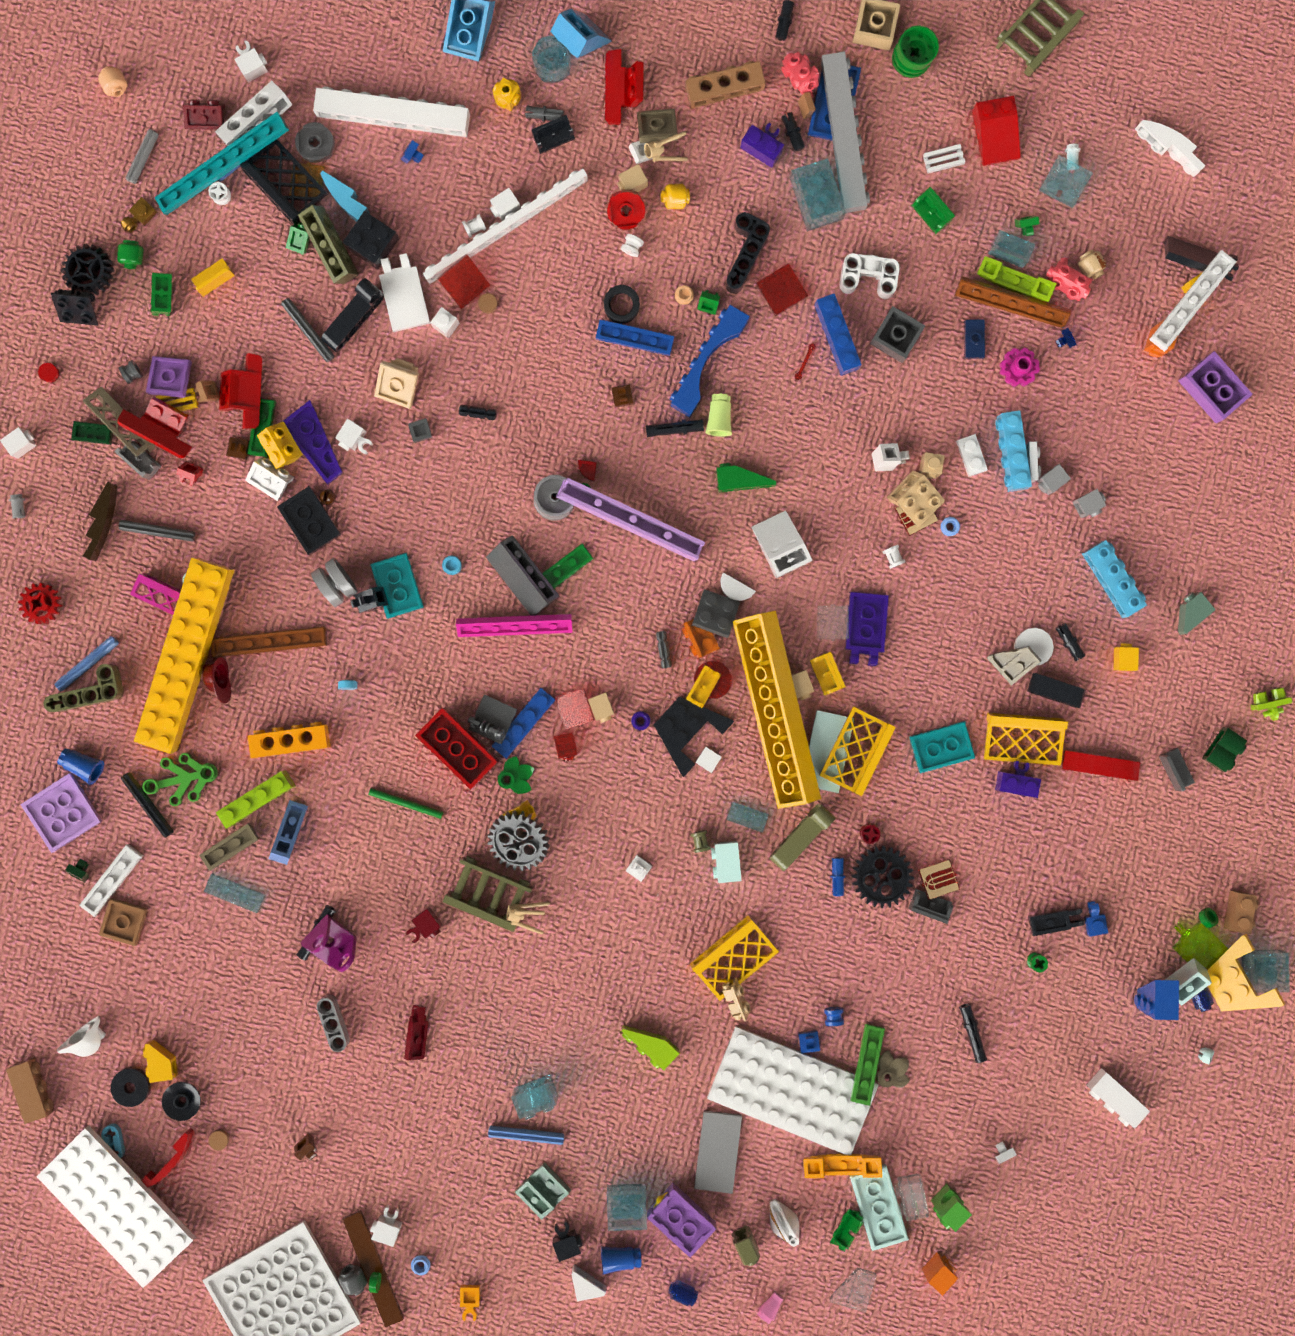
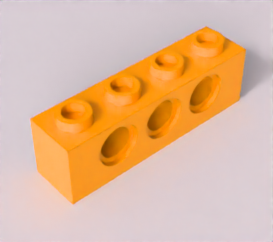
M322 722L310 723V727L303 728V724L292 725L291 730H284V727L272 728V732L265 733V729L253 731V735H248L250 759L331 747L328 725H322ZM307 731L312 734L310 742H306L304 739V734ZM288 734L293 737L291 745L285 742V737ZM268 737L274 740V745L271 748L266 744Z

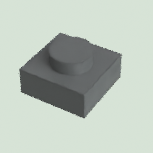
M426 418L408 424L414 443L433 438Z

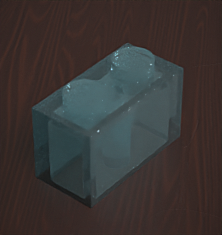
M999 230L993 239L988 254L1023 268L1028 263L1035 244Z

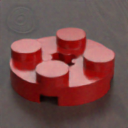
M620 190L612 194L607 204L608 218L620 229L628 230L638 226V223L645 216V204L640 194L632 190ZM625 205L632 208V210L628 211V214L621 211V208H624Z

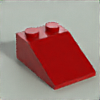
M1014 95L976 102L972 115L982 165L987 166L1020 159L1018 113Z

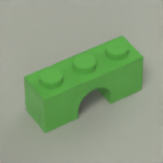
M947 1183L931 1199L934 1205L933 1210L937 1213L939 1221L947 1229L951 1227L956 1232L972 1215L963 1204L962 1198Z

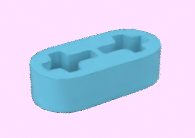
M117 1124L107 1125L101 1132V1138L112 1150L119 1151L117 1155L122 1158L125 1154V1147L121 1128ZM110 1129L112 1132H115L113 1137L107 1134Z

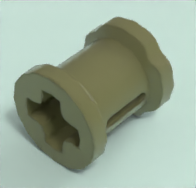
M707 830L690 834L694 840V853L711 849L706 838Z

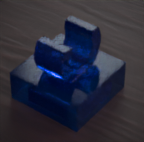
M1069 328L1062 330L1061 332L1064 337L1055 341L1058 348L1067 344L1070 349L1078 346Z

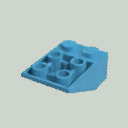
M568 9L559 13L550 31L576 58L582 57L612 41L586 14L574 9Z

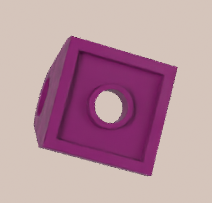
M327 914L301 941V946L339 972H344L354 961L357 938L352 932ZM329 937L334 938L332 943L326 944ZM349 956L348 961L342 966L343 961Z

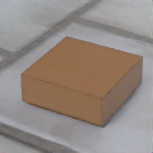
M803 93L798 100L803 119L811 117L816 108L811 93Z

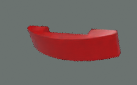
M1064 750L1061 769L1138 781L1141 762Z
M192 1128L187 1130L172 1146L177 1153L156 1175L151 1170L144 1176L141 1181L147 1188L163 1179L182 1160L191 1143L194 1131Z

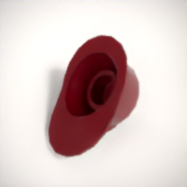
M219 657L214 663L204 665L203 682L206 688L215 692L221 703H228L231 699L229 669L227 661Z

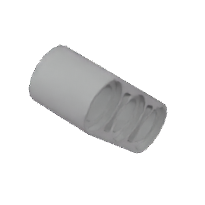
M330 994L325 995L318 1001L317 1011L329 1047L334 1052H341L349 1044L350 1037L336 997ZM323 1001H329L331 1009H326L323 1006ZM335 1019L338 1024L337 1027H332L329 1024V1020ZM335 1038L343 1039L344 1045L336 1044Z

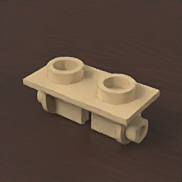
M735 978L731 985L729 982L722 985V992L726 1001H734L728 1004L732 1017L736 1020L743 1018L746 1021L751 1011L750 1004L745 1000L742 985Z

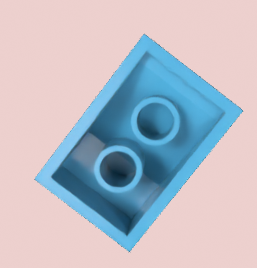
M451 0L443 52L479 62L492 22L495 1Z

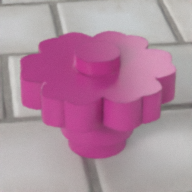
M1013 348L1004 355L1005 360L1000 363V374L1006 376L1005 382L1013 387L1020 384L1025 387L1035 380V375L1040 371L1039 360L1034 359L1035 354L1033 351H1029L1027 348H1023L1020 351L1017 348Z

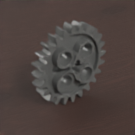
M514 810L512 815L509 812L505 816L501 814L489 829L490 833L487 837L490 840L488 845H493L490 852H496L494 858L500 857V864L504 861L507 862L506 868L511 864L513 865V870H516L517 866L520 867L521 871L524 870L525 866L530 870L532 866L537 867L539 862L542 863L548 853L550 837L545 836L548 830H542L544 824L538 825V818L532 820V814L525 817L524 811L518 815L516 810Z

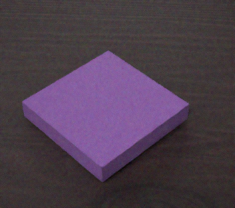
M153 356L146 393L185 398L192 362L188 359Z

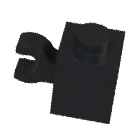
M383 587L371 588L354 595L355 599L350 600L352 608L358 607L359 613L371 612L389 605Z
M564 1220L565 1229H560L558 1224H555V1232L558 1236L553 1237L552 1245L559 1262L581 1254L582 1246H584L581 1235H577L575 1229L569 1231L570 1224L567 1220Z

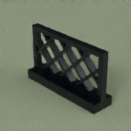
M277 139L257 152L248 161L240 164L242 171L293 225L300 222L298 214L311 205H316L328 195L321 185ZM276 145L280 149V156H269L270 149ZM259 159H265L266 168H257L254 163ZM269 160H280L279 169H269ZM283 160L292 161L293 170L282 169ZM268 173H279V182H270L268 180ZM282 173L293 174L292 183H282ZM296 174L305 175L306 184L295 183ZM281 187H292V196H283L281 194ZM295 187L306 188L305 197L295 196ZM309 188H317L321 192L316 197H308ZM294 200L305 201V207L298 212L294 207Z

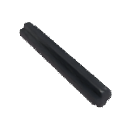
M130 772L124 774L121 780L163 837L170 836L174 831L143 791Z

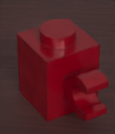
M429 906L411 920L415 927L410 928L406 935H409L411 932L416 934V938L412 943H416L420 939L421 934L425 939L429 936L433 938L441 932L439 928L443 924Z

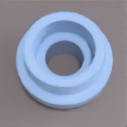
M947 517L941 522L940 528L944 535L954 536L959 532L960 524L956 518ZM948 523L953 525L952 530L947 529Z
M424 1255L414 1257L411 1262L412 1271L417 1275L426 1274L430 1269V1260ZM418 1262H423L424 1267H419Z

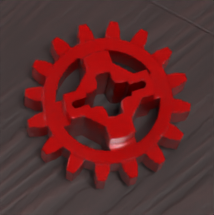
M33 583L31 584L32 589L25 587L26 594L20 593L23 600L18 601V603L22 604L19 611L25 612L22 617H29L28 622L33 623L35 621V624L39 625L42 622L49 624V619L55 620L54 614H60L57 608L63 606L58 603L62 599V597L56 596L58 590H52V586H45V583H39V585Z

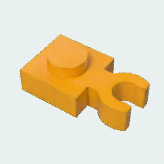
M461 1285L460 1307H465L462 1320L465 1321L466 1314L471 1313L473 1321H476L477 1310L474 1307L480 1306V1285Z

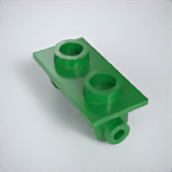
M848 1209L830 1241L831 1244L839 1245L838 1248L844 1252L846 1249H849L855 1238L850 1232L852 1231L854 1234H857L864 1223V1217L860 1215L859 1211Z

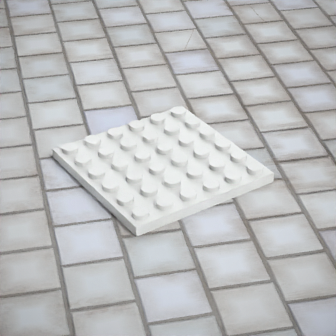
M305 1220L202 1280L233 1336H340L362 1322Z

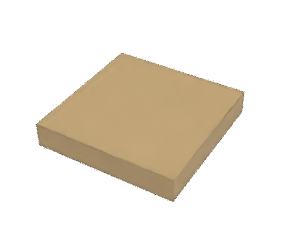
M382 361L380 363L374 397L410 409L413 405L419 373Z

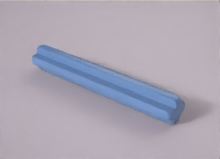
M110 636L56 681L55 687L59 691L65 690L119 644L118 640Z
M490 1126L488 1130V1136L492 1138L558 1145L564 1143L563 1133Z

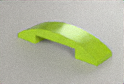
M987 256L984 257L977 275L1006 290L1049 302L1057 283L1042 277L1034 278L1003 266V263Z

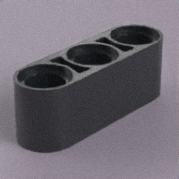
M1033 673L1027 692L1080 708L1086 690Z

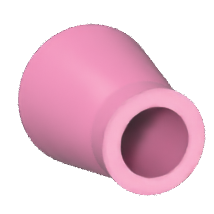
M774 1292L758 1308L759 1312L757 1315L770 1324L771 1321L775 1320L783 1298Z

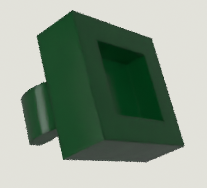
M82 859L77 862L76 866L69 864L65 869L67 874L84 883L89 878V875L85 872L89 864Z

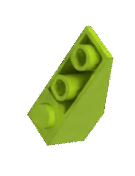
M625 1025L621 1028L622 1036L629 1043L631 1041L634 1042L639 1053L650 1057L651 1064L657 1069L661 1068L664 1071L680 1054L679 1049L665 1036Z

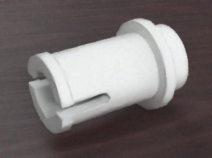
M1069 144L1065 149L1067 153L1066 169L1076 170L1079 169L1080 148L1078 144Z

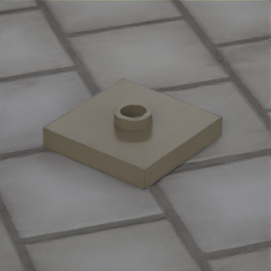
M675 109L637 112L640 143L661 141L678 134Z

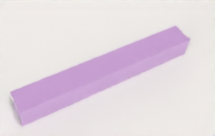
M570 478L563 480L556 496L569 504L694 562L698 560L700 551L705 544L700 539Z

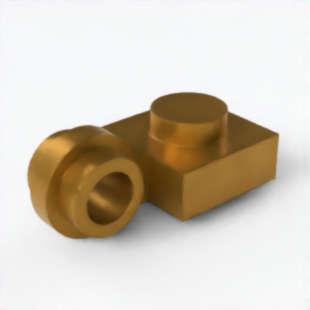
M141 197L129 209V212L134 216L131 218L127 216L121 221L122 229L129 233L134 232L138 227V224H136L138 221L145 226L157 211Z

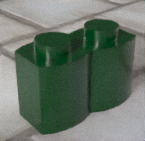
M1223 727L1202 759L1221 772L1230 771L1235 766L1236 762L1234 760L1238 754L1241 755L1245 751L1247 740L1231 729Z

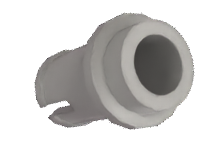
M22 494L10 495L8 500L11 502L12 518H25L23 505L25 498H23Z

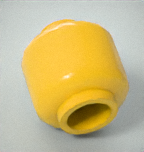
M667 184L665 189L661 191V202H664L667 209H684L686 204H689L690 192L684 184Z

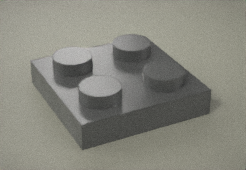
M704 589L692 626L728 638L740 602Z

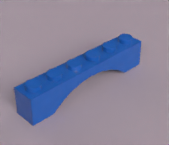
M729 305L728 309L724 308L719 315V319H721L719 324L713 325L709 332V335H711L708 342H703L699 349L701 354L698 358L694 357L689 366L692 368L689 374L685 373L680 380V389L678 391L674 390L669 399L672 401V408L691 418L700 403V376L706 361L721 345L740 336L750 316L732 305Z

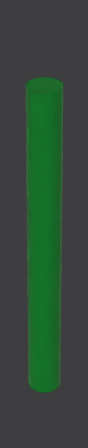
M373 788L369 790L368 795L442 819L443 811Z

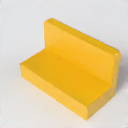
M222 258L191 280L196 286V290L204 297L235 275Z

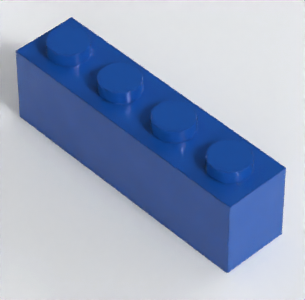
M835 293L817 299L814 306L840 375L843 376L859 370L862 364Z

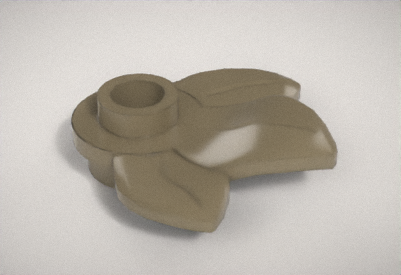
M889 1050L885 1051L879 1058L878 1083L882 1087H891L893 1085L901 1088L906 1086L910 1081L907 1075H905L909 1068L908 1058L894 1059ZM886 1074L889 1075L888 1081L884 1079Z

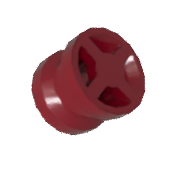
M865 824L859 831L861 839L868 844L876 843L881 836L879 828L873 824Z

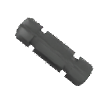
M659 631L656 633V638L659 641L657 644L659 655L662 659L661 667L663 669L670 668L672 664L671 659H669L667 635L665 631Z

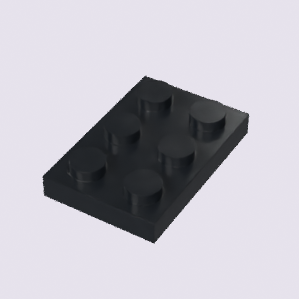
M310 486L277 506L309 556L341 535Z

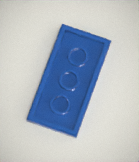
M850 65L848 75L853 79L851 96H855L861 67ZM821 71L814 103L816 110L811 117L808 136L832 141L823 72Z

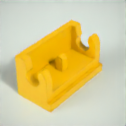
M831 652L809 660L824 695L846 687Z
M704 665L686 700L703 708L721 676L720 673Z

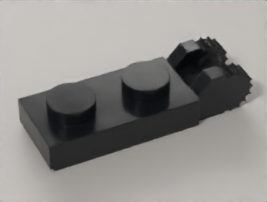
M1082 908L1065 909L1028 916L1032 936L1070 930L1073 927L1085 925L1084 920L1079 919L1070 922L1069 919L1071 915L1083 913Z

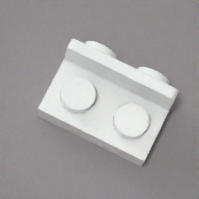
M262 457L253 462L245 481L278 501L281 499L288 483L293 481L294 477L283 468L276 469L270 459Z

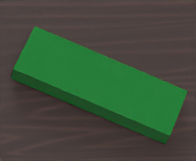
M260 400L259 426L256 429H251L248 455L268 458V454L261 445L257 435L266 427L273 425L276 407L275 400Z
M581 544L542 574L555 589L594 558L585 546Z

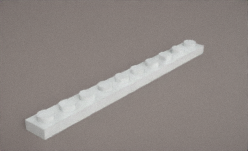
M584 169L573 171L568 179L558 181L548 192L543 191L534 201L524 203L516 213L511 212L502 222L492 224L487 232L477 234L473 241L460 245L456 252L445 255L438 264L428 266L423 275L429 285L587 182L588 177Z

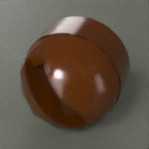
M325 489L320 493L319 498L323 504L331 505L335 502L336 496L333 491ZM329 492L327 500L324 501L326 493Z

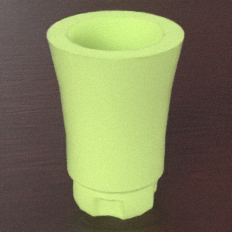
M728 394L712 395L706 434L717 437L732 435L731 396H728Z

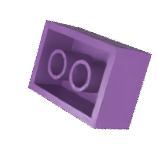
M1215 351L1204 357L1178 380L1215 423L1224 420L1253 395Z

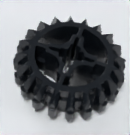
M84 244L82 248L76 245V251L70 249L71 255H65L67 261L61 262L65 268L60 270L64 274L62 279L67 281L65 284L71 290H74V292L76 290L80 291V294L81 292H91L99 295V289L105 292L104 286H111L108 279H114L110 274L114 272V268L110 267L113 262L109 259V255L104 253L102 248L97 249L95 245L89 247L87 244ZM86 257H96L95 259H90L89 261L83 260ZM85 266L88 267L89 273H90L91 275L88 274V272H87ZM88 279L93 281L88 284H80L81 281L84 282Z

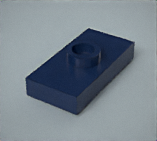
M965 320L964 359H984L985 320Z

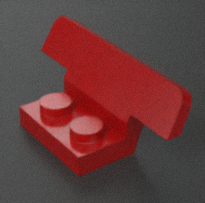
M621 49L609 50L605 55V120L610 125L621 124V108H636L643 101L644 62L636 61L630 68L621 67Z
M251 353L246 354L245 371L233 369L221 372L219 410H243L242 429H256L259 426L263 360L260 355Z
M156 397L151 398L145 414L141 418L124 409L118 417L117 423L121 427L178 458H185L192 449V446L177 439L189 415Z

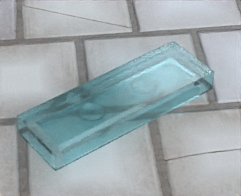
M213 873L210 875L204 890L205 893L255 913H259L266 896L263 893Z

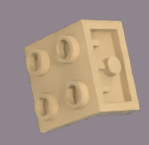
M912 471L887 496V499L899 506L917 527H920L945 501L925 475L916 471Z

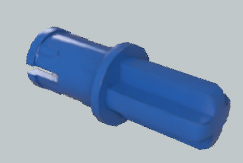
M831 858L832 875H830V878H832L833 896L840 897L844 895V878H846V875H844V858Z

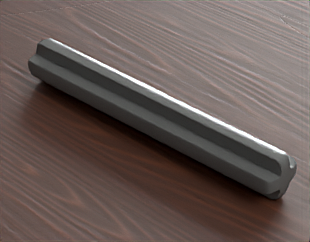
M290 298L283 300L281 305L323 359L326 362H330L334 358L333 353Z
M120 520L119 529L122 531L191 542L195 540V532L126 520Z

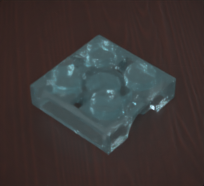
M1058 155L1039 191L1073 208L1093 172ZM1072 165L1076 167L1073 174L1069 172ZM1059 189L1063 191L1060 198L1055 196Z

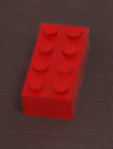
M441 708L415 735L470 790L499 762L446 708Z

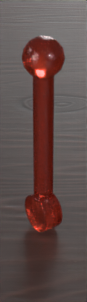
M814 343L808 346L809 350L800 370L794 376L796 380L802 379V372L812 351L816 349Z

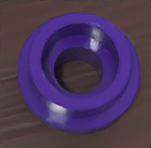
M643 711L636 712L631 718L632 726L637 730H645L650 725L649 715ZM639 717H643L645 720L641 725L637 723Z

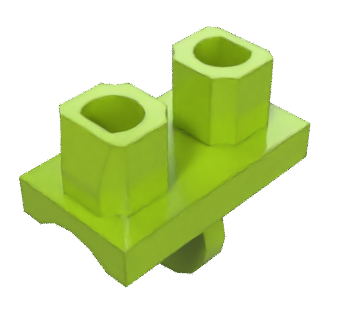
M1284 688L1272 689L1273 700L1269 701L1266 692L1254 693V704L1250 705L1251 710L1268 709V711L1263 712V716H1270L1273 721L1278 720L1279 714L1284 713L1282 707L1277 708L1276 706L1293 703L1292 698L1286 696Z

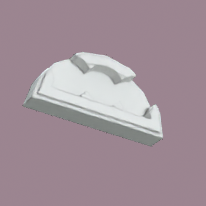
M722 573L720 579L721 588L728 598L744 601L751 598L756 592L729 575Z

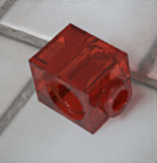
M574 732L554 736L558 759L563 758V762L574 760V756L578 755Z

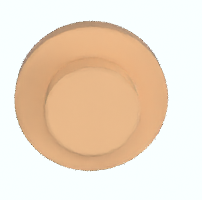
M682 285L676 289L675 299L679 304L687 305L693 300L694 292L689 286Z

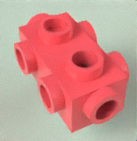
M799 51L795 54H787L784 60H782L783 66L781 67L784 76L790 78L795 90L798 89L802 95L803 93L810 92L813 98L812 90L819 86L818 69L816 66H810V61L806 54L801 55Z
M1065 257L1061 258L1055 267L1051 266L1045 275L1048 277L1047 280L1057 283L1054 290L1062 291L1070 300L1080 301L1082 297L1086 299L1091 291L1089 285L1092 279L1068 266V259Z

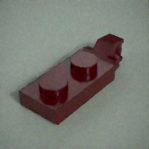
M413 1005L412 1016H410L408 1022L405 1060H420L425 1057L429 1024L425 1015V1006Z

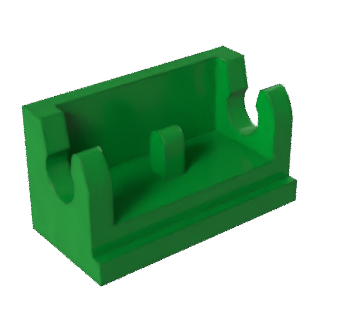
M931 187L911 205L935 234L946 227L955 217Z
M152 273V315L159 316V314H165L170 316L172 274Z

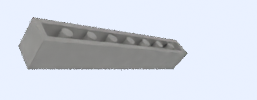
M845 51L822 55L821 66L843 213L866 210L867 204L870 203L869 192H865L864 186L867 184L866 172H862L864 155L863 153L860 154L859 146H862L861 135H857L856 127H859L858 115H854L853 108H856L855 96H851L853 79L848 75L850 59L849 57L846 58Z

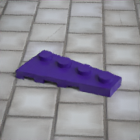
M309 400L283 421L299 449L323 480L330 484L343 471L315 408Z

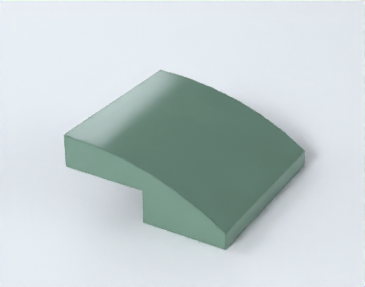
M544 1162L517 1188L515 1193L542 1220L570 1193L571 1189Z

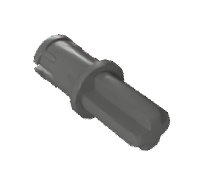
M526 106V111L533 112L525 113L526 118L542 119L545 122V120L553 121L564 116V111L560 109H551L543 106V108Z

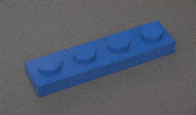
M600 319L596 340L670 356L674 336Z
M540 688L512 721L503 743L495 742L492 747L507 759L555 702V699Z

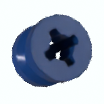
M825 1008L824 1014L827 1017L825 1025H844V1019L842 1018L843 1008Z

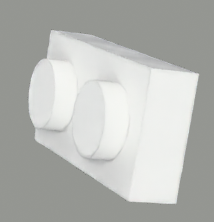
M976 434L956 441L968 477L988 470Z
M1028 442L1026 450L1031 482L1033 483L1041 476V467L1038 466L1040 447H1037V442Z

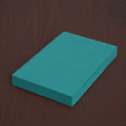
M408 553L370 564L377 587H383L389 605L383 608L387 619L424 608Z
M965 721L909 736L920 774L975 758Z

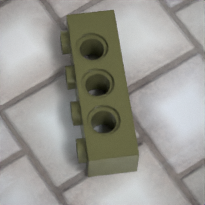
M311 205L298 214L333 283L346 284L358 276L359 273L325 208Z

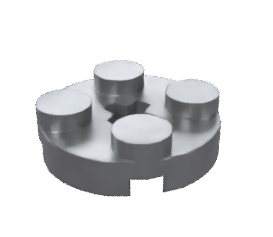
M312 122L304 125L303 129L295 137L296 148L304 160L318 163L331 158L335 146L334 137L328 128L321 123ZM314 138H317V141L320 142L316 147L310 145Z

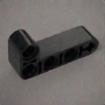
M746 212L738 214L735 221L736 232L747 239L727 277L726 289L733 294L742 290L770 232V227L765 221ZM745 220L749 225L742 227L739 225V221ZM763 229L766 234L760 236L756 233V230ZM755 246L757 251L749 252L747 247ZM744 262L748 265V268L743 270L738 265ZM738 275V284H735V286H733L732 282L735 281L736 276Z
M366 278L358 283L355 288L356 296L321 337V340L335 352L340 351L384 298L381 290Z

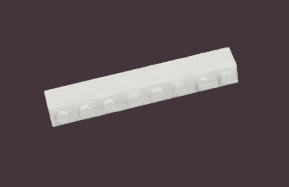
M326 86L316 88L313 108L316 116L320 118L467 137L470 120L469 109L460 104L449 106L443 102H436V104L428 103V101L423 99L412 101L406 97L390 98V96L385 94L375 96L368 92L353 93L348 89L337 91Z

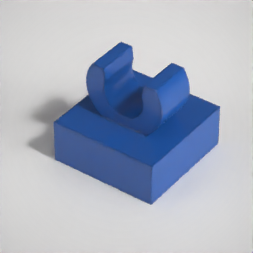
M412 140L400 160L406 164L411 159L416 163L421 162L424 155L416 150L419 144Z
M817 1030L798 1033L801 1054L820 1051Z

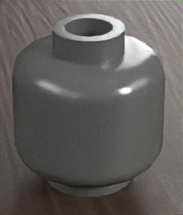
M350 1264L345 1266L338 1278L343 1291L347 1295L361 1294L367 1284L364 1272L358 1265Z

